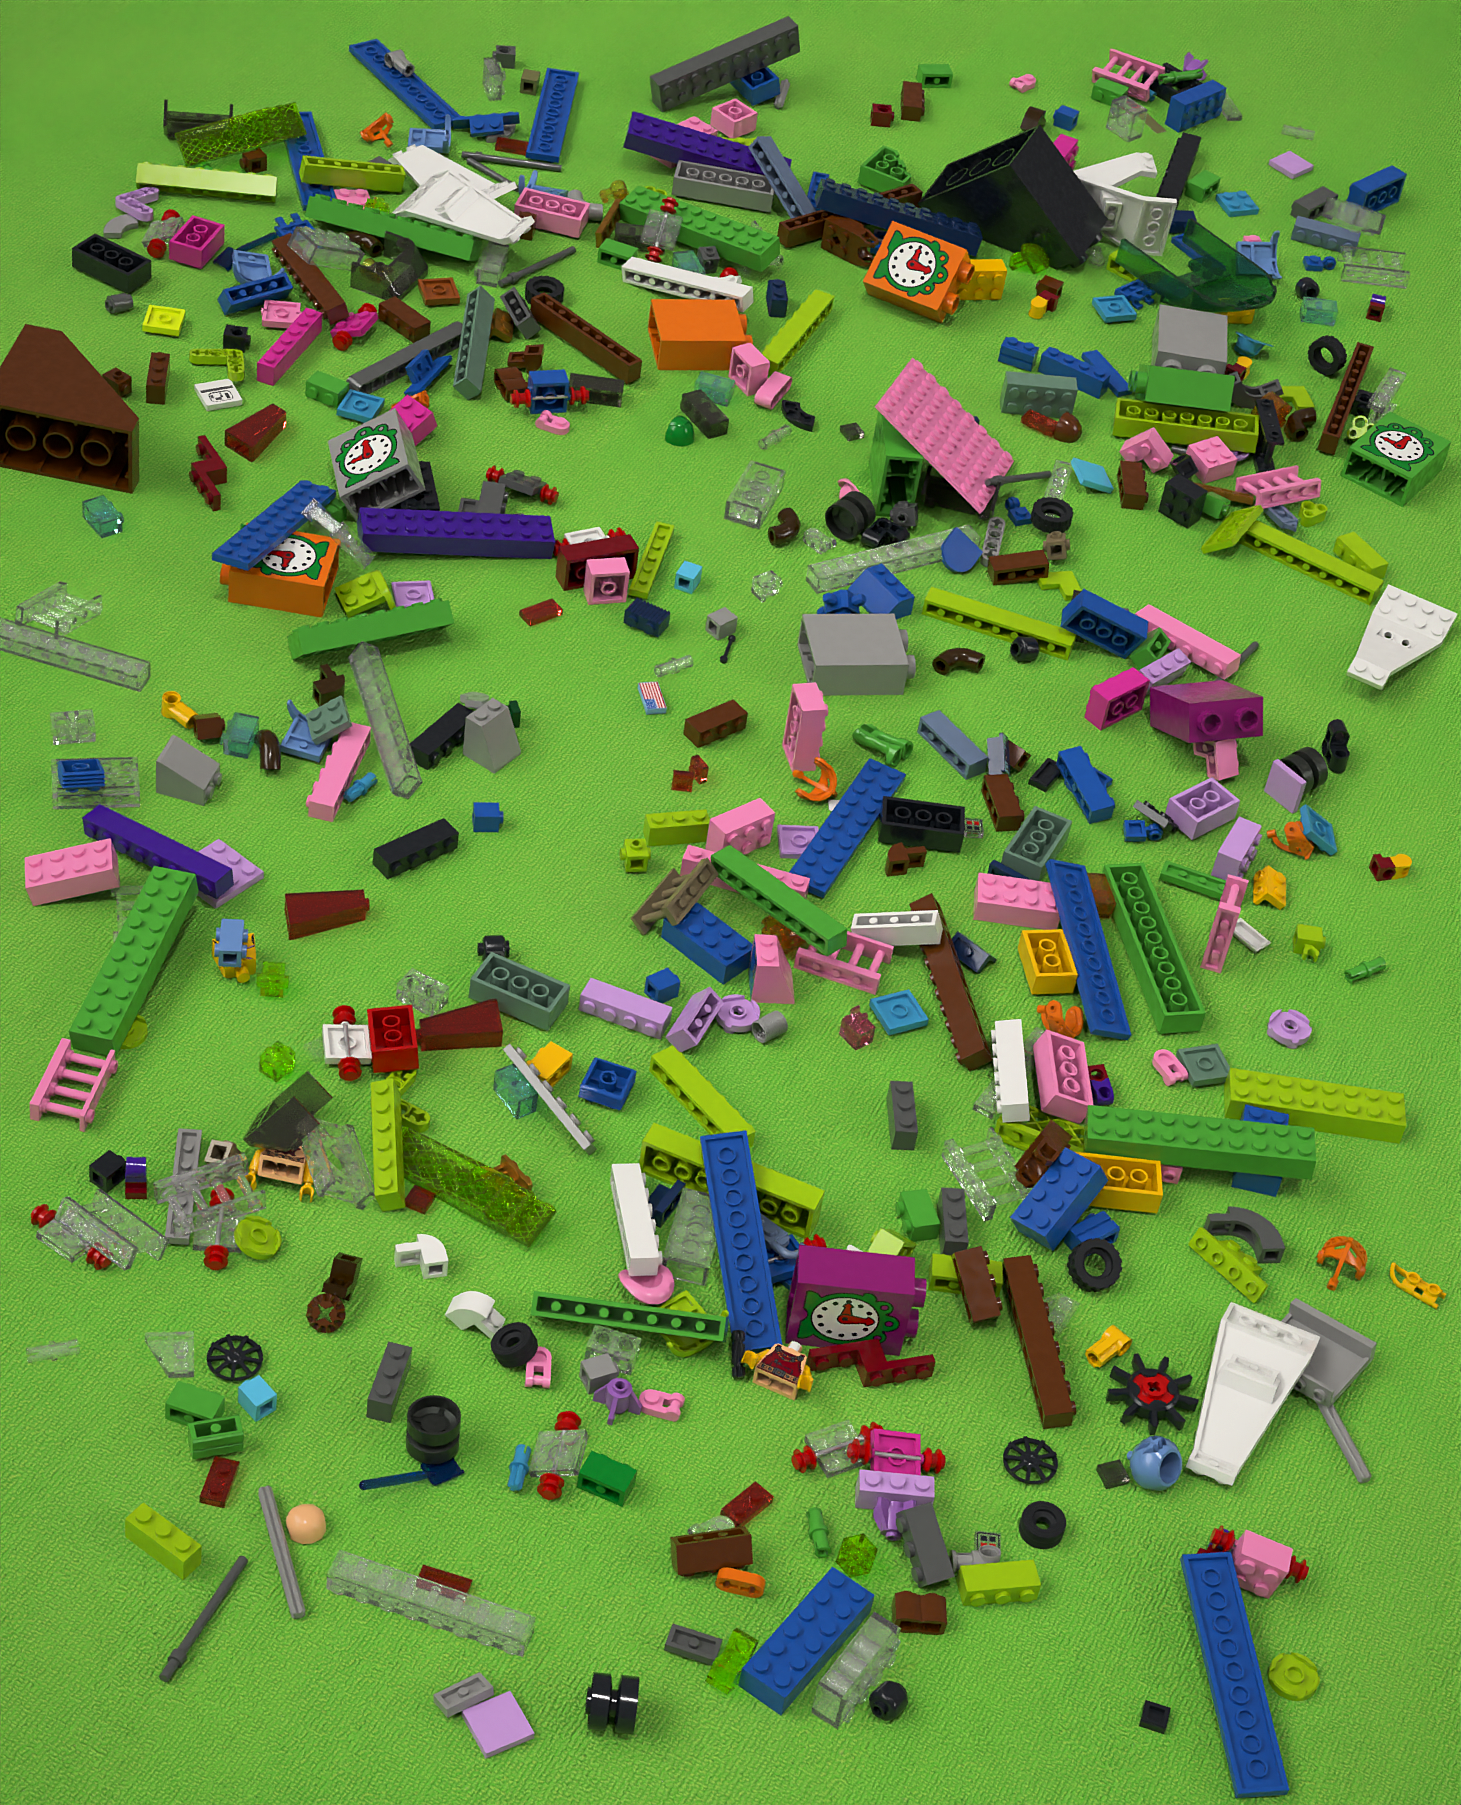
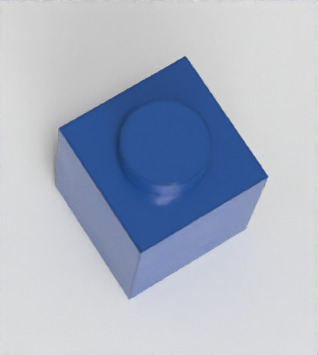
M1062 105L1053 114V125L1071 132L1077 125L1080 111Z
M473 802V832H499V824H503L504 818L503 811L499 810V803Z
M665 968L646 977L644 993L651 1000L665 1003L678 997L680 980L669 968Z

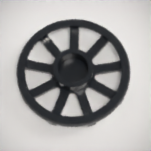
M227 1334L226 1337L213 1342L207 1352V1365L214 1375L226 1381L236 1382L249 1379L260 1370L263 1363L261 1346L249 1339L247 1335L230 1336V1334ZM232 1341H241L238 1348H235ZM227 1342L230 1349L227 1350L220 1345ZM246 1343L252 1346V1348L242 1351ZM214 1350H218L224 1355L212 1356ZM257 1352L259 1359L247 1357L246 1355ZM213 1361H225L216 1369H214L211 1363ZM245 1362L257 1364V1367L251 1371L245 1365ZM228 1367L231 1369V1377L223 1376L220 1372ZM242 1368L246 1376L235 1378L236 1370Z
M1023 1436V1438L1010 1441L1003 1453V1463L1007 1472L1022 1483L1030 1485L1043 1484L1052 1479L1056 1474L1058 1468L1057 1454L1045 1444L1044 1440L1039 1441ZM1024 1443L1026 1452L1016 1445ZM1029 1443L1038 1446L1034 1451H1031ZM1042 1448L1048 1452V1454L1038 1455ZM1013 1449L1020 1456L1008 1455V1453ZM1052 1458L1053 1465L1045 1463L1041 1460ZM1007 1461H1020V1464L1010 1469ZM1039 1466L1051 1470L1050 1475L1046 1477ZM1023 1469L1026 1471L1025 1479L1020 1478L1015 1473ZM1037 1472L1041 1480L1030 1481V1474Z

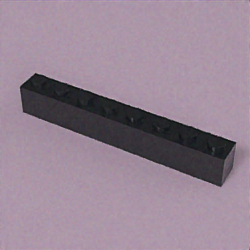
M1184 132L1181 138L1177 139L1156 196L1159 198L1176 199L1177 205L1175 210L1178 208L1201 141L1200 136Z

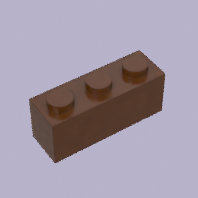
M903 81L901 120L920 122L921 116H924L925 90H922V83Z
M396 296L379 303L378 318L412 343L430 335L431 321Z
M151 352L146 382V403L165 405L170 376V354Z
M1120 461L1117 481L1121 508L1143 510L1144 503L1148 502L1149 494L1146 492L1147 481H1144L1145 470H1143L1142 463Z
M1043 549L988 557L987 571L993 586L1038 580L1039 578H1048L1049 562Z
M733 699L685 719L683 734L697 748H700L745 729L748 713Z
M1008 774L984 775L981 792L996 832L1018 831L1021 822H1024L1025 815L1019 806V797L1015 795L1013 782H1010Z
M982 1246L953 1253L951 1257L970 1325L998 1318L1003 1307L1000 1297L995 1296L994 1288H996V1281L994 1275L989 1274L987 1265L990 1264L987 1251H983Z
M745 1526L670 1537L672 1567L678 1575L683 1577L694 1576L697 1572L703 1571L716 1573L719 1569L725 1567L742 1569L745 1565L753 1564L752 1537Z

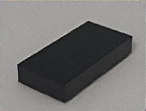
M1047 758L1030 777L1028 784L1043 792H1047L1062 775L1056 765L1057 762Z

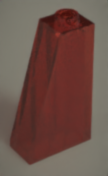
M272 403L225 430V446L251 463L254 462L286 427V411Z
M364 889L286 893L284 911L289 940L364 921L366 911L370 910L369 898H365Z
M490 999L419 1019V1029H415L421 1051L502 1047L503 1028L497 999Z

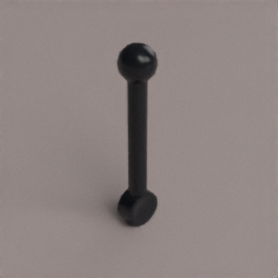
M734 635L728 637V645L724 655L720 657V662L723 664L727 663V655L732 643L736 640Z

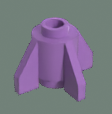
M1187 52L1184 57L1183 71L1202 70L1209 61L1207 59L1202 61L1193 59L1192 54ZM1202 70L1203 77L1201 79H1197L1198 81L1204 80L1206 78L1207 74L1204 70Z
M623 1378L612 1379L609 1383L596 1390L593 1396V1401L605 1404L610 1411L608 1425L613 1424L616 1414H621L627 1409L628 1412L640 1415L642 1410V1404L633 1392L631 1383Z
M877 1497V1507H874L873 1518L881 1534L886 1536L887 1540H901L903 1536L896 1526V1513L916 1507L917 1501L909 1500L902 1503L899 1501H889L884 1497Z

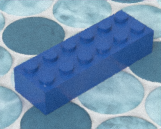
M832 1567L744 1665L738 1686L781 1716L870 1614L875 1595Z

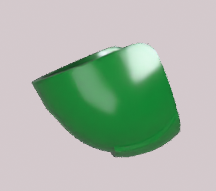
M676 416L668 426L665 441L679 447L691 445L694 442L695 435L693 425L686 417Z

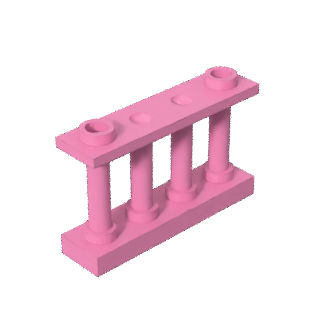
M1111 48L1109 50V63L1103 69L1094 67L1092 70V82L1096 83L1100 77L1129 87L1128 96L1147 102L1150 98V85L1158 79L1159 74H1165V67ZM1115 64L1122 66L1117 74L1109 72ZM1128 69L1136 71L1130 79L1123 77ZM1144 72L1151 75L1144 84L1137 82Z
M1296 465L1237 477L1235 491L1251 493L1256 496L1255 506L1261 505L1265 509L1320 497L1321 480L1319 478L1309 480L1299 478V466Z
M1228 874L1200 968L1221 973L1249 880Z
M847 931V945L842 948L853 952L848 963L836 959L840 949L829 956L816 953L817 949L811 944L808 949L799 947L796 953L794 968L874 995L878 991L881 974L877 973L881 962L890 964L894 946ZM861 955L873 959L869 970L857 966Z
M62 1038L30 1101V1119L40 1121L43 1113H47V1111L79 1118L80 1131L85 1132L88 1123L91 1124L94 1120L95 1108L111 1075L117 1071L118 1061L115 1060V1050H110L106 1060L74 1053V1050H71V1040ZM75 1062L100 1068L101 1071L98 1076L68 1070L66 1065L67 1063ZM66 1078L94 1086L91 1092L88 1093L59 1086L58 1082ZM60 1095L85 1101L83 1109L52 1103L50 1098L51 1096Z

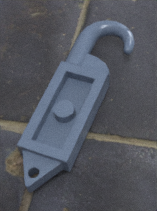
M1279 505L1263 509V512L1281 529H1289L1296 532L1298 519L1286 507Z
M761 1214L766 1248L772 1249L785 1259H796L798 1251H790L785 1248L790 1242L788 1233Z

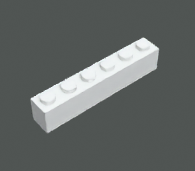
M1021 1019L995 1021V1030H991L992 1043H996L992 1044L993 1057H997L993 1058L994 1071H998L994 1072L995 1085H1000L995 1086L996 1099H1001L996 1100L997 1114H1002L1003 1123L1030 1121Z
M639 1163L612 1164L610 1185L628 1275H657L658 1265H662L663 1258L662 1251H658L659 1236L654 1235L656 1223L655 1219H651L652 1204L648 1203L649 1190L645 1188V1173H641Z

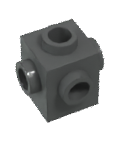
M908 501L897 502L892 510H890V520L906 529L910 528V526H916L918 523L917 503H908Z

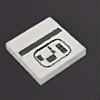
M229 379L194 385V390L206 411L242 405V398Z

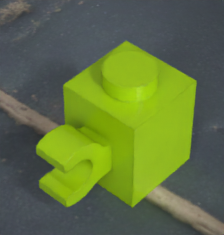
M1297 924L1292 938L1293 953L1302 954V960H1306L1307 955L1312 956L1313 961L1317 962L1320 949H1324L1326 942L1322 927Z

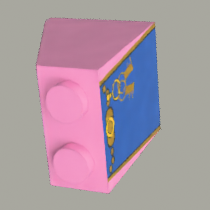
M755 934L748 969L750 999L756 1003L794 1004L792 969L777 936Z

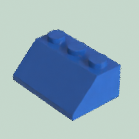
M882 563L866 568L848 588L854 594L861 593L866 596V602L861 606L869 614H895V618L899 619L912 613L915 596Z

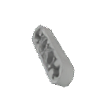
M1000 517L989 519L982 549L983 553L980 558L981 565L988 567V556L999 555L1005 528V521Z

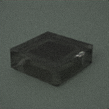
M856 422L840 426V432L847 441L864 438L865 432Z
M1120 1459L1097 1465L1096 1471L1106 1489L1129 1483L1130 1478Z

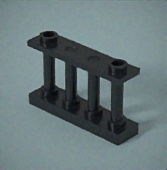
M1167 62L1162 66L1165 67V74L1171 71L1181 72V70ZM1144 72L1141 83L1144 84L1151 75ZM1156 79L1150 85V89L1157 93V97L1170 104L1171 96L1203 83L1193 79L1178 81L1176 84H1159L1160 80Z
M1269 399L1255 400L1259 415V431L1256 450L1251 455L1256 473L1275 470L1272 458L1275 445L1284 446V439L1274 401Z

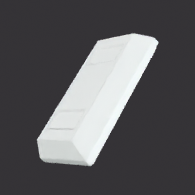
M1242 918L1237 920L1233 936L1254 953L1271 944L1269 940Z

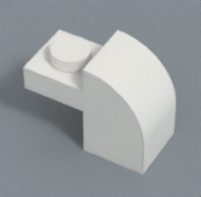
M417 1234L416 1242L395 1245L394 1262L396 1267L420 1264L423 1279L447 1276V1253L444 1245L437 1238L426 1234Z
M476 1291L463 1292L453 1297L445 1314L461 1330L475 1325L491 1340L505 1322V1318L492 1307L495 1300L486 1294Z

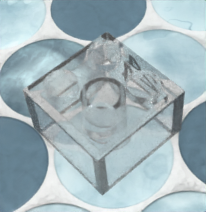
M1126 95L1113 99L1106 128L1126 142L1139 139L1142 136L1148 110Z

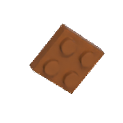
M453 277L418 279V288L425 306L460 303V296Z

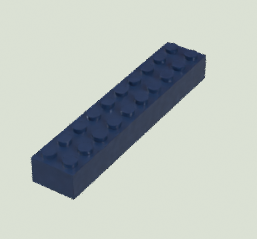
M821 178L815 194L816 208L887 230L892 221L967 249L968 254L975 257L983 239L980 227L976 223H965L957 217L952 219L944 213L937 212L936 214L927 208L922 207L920 209L908 202L905 204L900 203L895 198L887 199L879 193H868L863 188H851V185L846 183L838 184L830 178H826V180Z

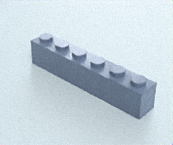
M758 136L748 148L790 218L816 212L772 137Z

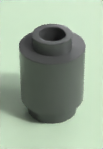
M126 293L107 296L105 308L111 314L129 311V309L133 308L132 296Z

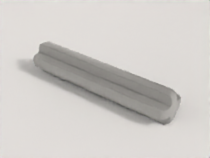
M788 79L782 80L780 83V94L776 96L774 101L776 109L782 108L790 86Z

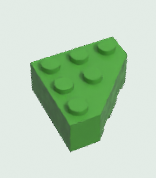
M883 145L860 166L858 183L881 193L909 185L912 176L910 173H907L905 163L899 158V152Z

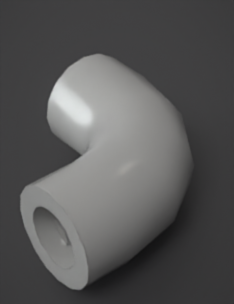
M571 190L567 193V198L586 202L583 199L582 192L579 190ZM590 203L588 220L602 221L603 205Z

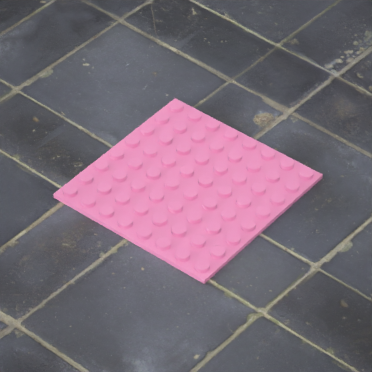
M912 358L875 405V408L981 514L998 488L993 485L986 486L985 480L997 475L1005 476L1014 460L1010 453L1000 447L996 439L991 438L987 434L983 426L978 425L974 421V417L962 408L960 402L953 399L949 395L948 390L940 386L936 382V378L932 374L927 373L918 360Z

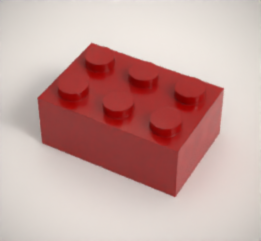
M412 1005L367 1009L373 1073L419 1069L418 1046Z

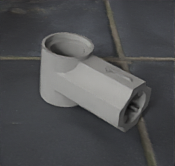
M401 49L384 55L387 67H395L404 76L409 77L415 71V66L406 59Z

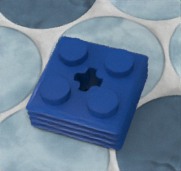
M99 759L57 762V776L62 788L66 792H77L81 788H87L89 791H98L100 787L105 786V771Z
M595 1057L580 1085L579 1097L589 1102L608 1106L611 1109L621 1110L635 1083L637 1071Z

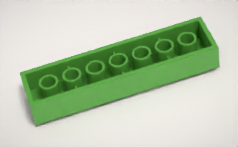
M438 598L424 604L423 602H418L408 607H394L392 610L387 611V613L384 609L375 611L368 616L367 613L359 614L349 620L348 617L339 618L330 624L329 621L320 622L317 625L311 626V628L309 625L297 627L298 629L292 630L293 633L287 636L292 660L444 629L454 624L449 600L442 601V598Z

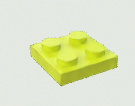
M149 305L142 325V331L179 336L185 319V310Z

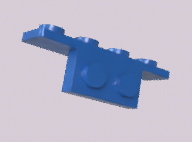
M519 112L492 113L489 115L477 114L453 118L454 129L470 128L471 137L504 134L503 125L520 123Z
M428 349L422 350L405 367L412 383L404 392L405 396H413L422 392L448 366V363L453 359L452 356L437 357L433 361Z

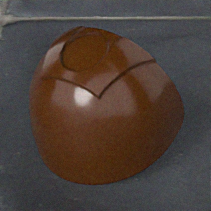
M1065 412L1056 425L1053 435L1054 439L1067 443L1077 441L1082 434V426L1079 420L1071 413Z

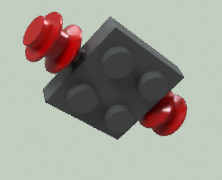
M495 465L492 468H488L486 472L487 481L504 483L508 488L531 496L538 494L541 502L548 500V504L551 505L558 499L559 492H557V487L549 489V484L541 481L540 477L526 476L520 470H514L505 474L503 468L498 471Z

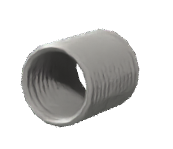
M773 1011L754 1021L751 1028L754 1037L759 1042L766 1043L785 1033L788 1024L781 1012Z

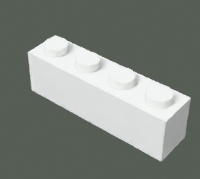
M938 910L854 914L851 931L852 933L891 946L940 944L943 927Z

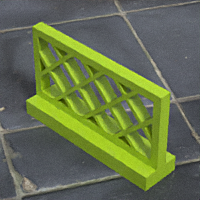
M1030 1105L1029 1123H1023L1022 1121L1003 1123L1002 1116H1000L992 1136L994 1139L1026 1151L1041 1133L1042 1127H1045L1050 1120H1053L1073 1136L1068 1143L1071 1145L1070 1150L1084 1153V1138H1078L1076 1135L1081 1134L1084 1136L1083 1126L1047 1114ZM1035 1117H1039L1044 1121H1036Z

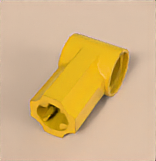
M167 691L163 694L162 715L169 719L174 718L189 730L193 728L192 715L198 714L181 701L179 693Z
M1111 1325L1103 1333L1101 1339L1086 1350L1085 1356L1088 1359V1363L1094 1368L1102 1367L1115 1355L1122 1356L1130 1348L1132 1339L1115 1325Z

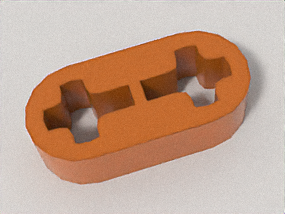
M725 1567L719 1569L715 1583L717 1588L722 1591L750 1598H759L764 1593L766 1581L758 1574Z

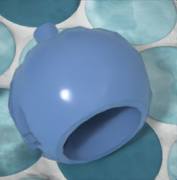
M1156 1435L1143 1439L1135 1446L1133 1451H1129L1127 1454L1134 1480L1145 1489L1152 1491L1166 1490L1180 1476L1182 1470L1181 1454L1176 1444L1167 1438Z

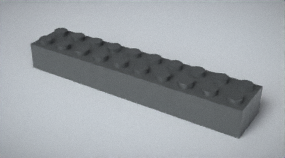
M787 16L651 75L652 102L661 112H664L799 53L798 25Z

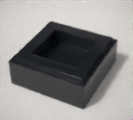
M1145 1700L1139 1726L1164 1734L1171 1708Z

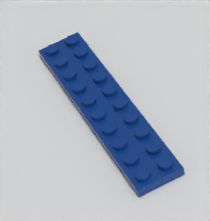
M378 39L349 45V52L432 129L445 128L446 114H449L451 117V127L454 126L453 118L460 115L414 72L411 76L406 77L395 67H387L384 55L391 51Z
M547 68L526 150V158L559 163L579 79V72Z
M295 112L296 116L294 117L298 119L300 131L302 130L303 135L298 138L294 137L291 140H284L302 209L306 211L309 196L323 194L330 196V200L332 198L336 199L332 185L323 186L321 184L301 182L299 170L302 156L324 157L312 112Z
M301 480L212 553V560L249 571L336 497V490L329 489L325 485L312 484L308 480Z
M869 758L789 872L810 878L808 892L821 898L825 897L878 820L883 796L893 797L904 782L906 774Z
M1049 859L1045 865L1062 929L1078 974L1076 981L1090 1034L1128 1040L1131 1037V1031L1086 867L1084 865Z
M747 1131L700 1136L725 1301L729 1312L730 1332L732 1334L734 1330H743L745 1332V1341L743 1342L745 1344V1351L750 1350L759 1353L766 1349H771L775 1344L782 1345Z
M1232 1553L1183 1554L1180 1562L1235 1797L1287 1795L1289 1786Z

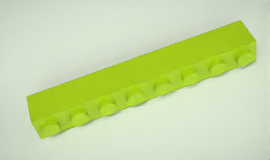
M142 162L137 165V189L156 187L162 192L276 203L278 183L277 177L272 174L257 175L253 172L245 174L234 170L229 172L220 169L205 170L202 167L187 168L184 165L175 167L165 163L155 165L150 162Z
M815 289L811 295H808L806 301L801 303L798 311L793 313L792 318L787 320L785 326L780 328L777 336L772 338L771 343L765 346L761 354L770 362L769 376L775 371L781 373L833 309L834 295Z
M1258 520L1253 522L1239 541L1240 544L1369 606L1380 595L1384 580Z
M932 586L924 600L922 615L1010 643L1017 637H1034L1039 644V652L1067 661L1074 648L1077 636L1064 628Z

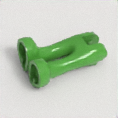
M863 724L852 734L858 743L886 755V765L893 769L899 764L900 759L906 760L909 758L913 750V743L911 741L884 733L873 724Z

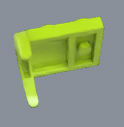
M379 570L372 571L334 588L348 618L384 602H387L390 610L396 607L390 589Z
M687 1290L657 1306V1308L706 1314ZM723 1310L720 1316L728 1317V1310ZM660 1333L667 1342L668 1349L677 1357L694 1355L714 1342V1340Z

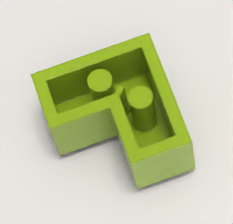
M880 1228L879 1231L877 1230L870 1240L872 1244L869 1250L865 1252L910 1257L917 1244L895 1230Z

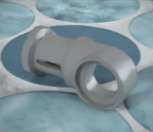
M993 1545L980 1546L978 1550H972L971 1553H956L955 1550L949 1552V1559L954 1573L962 1565L998 1563L1001 1557V1550Z

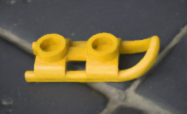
M1394 1262L1391 1264L1390 1277L1398 1288L1435 1309L1438 1308L1439 1305L1435 1301L1438 1297L1444 1299L1446 1293L1437 1284H1428L1416 1272H1407ZM1394 1269L1406 1277L1402 1283L1397 1280ZM1415 1288H1419L1422 1291H1424V1293L1421 1295L1415 1292L1414 1290Z

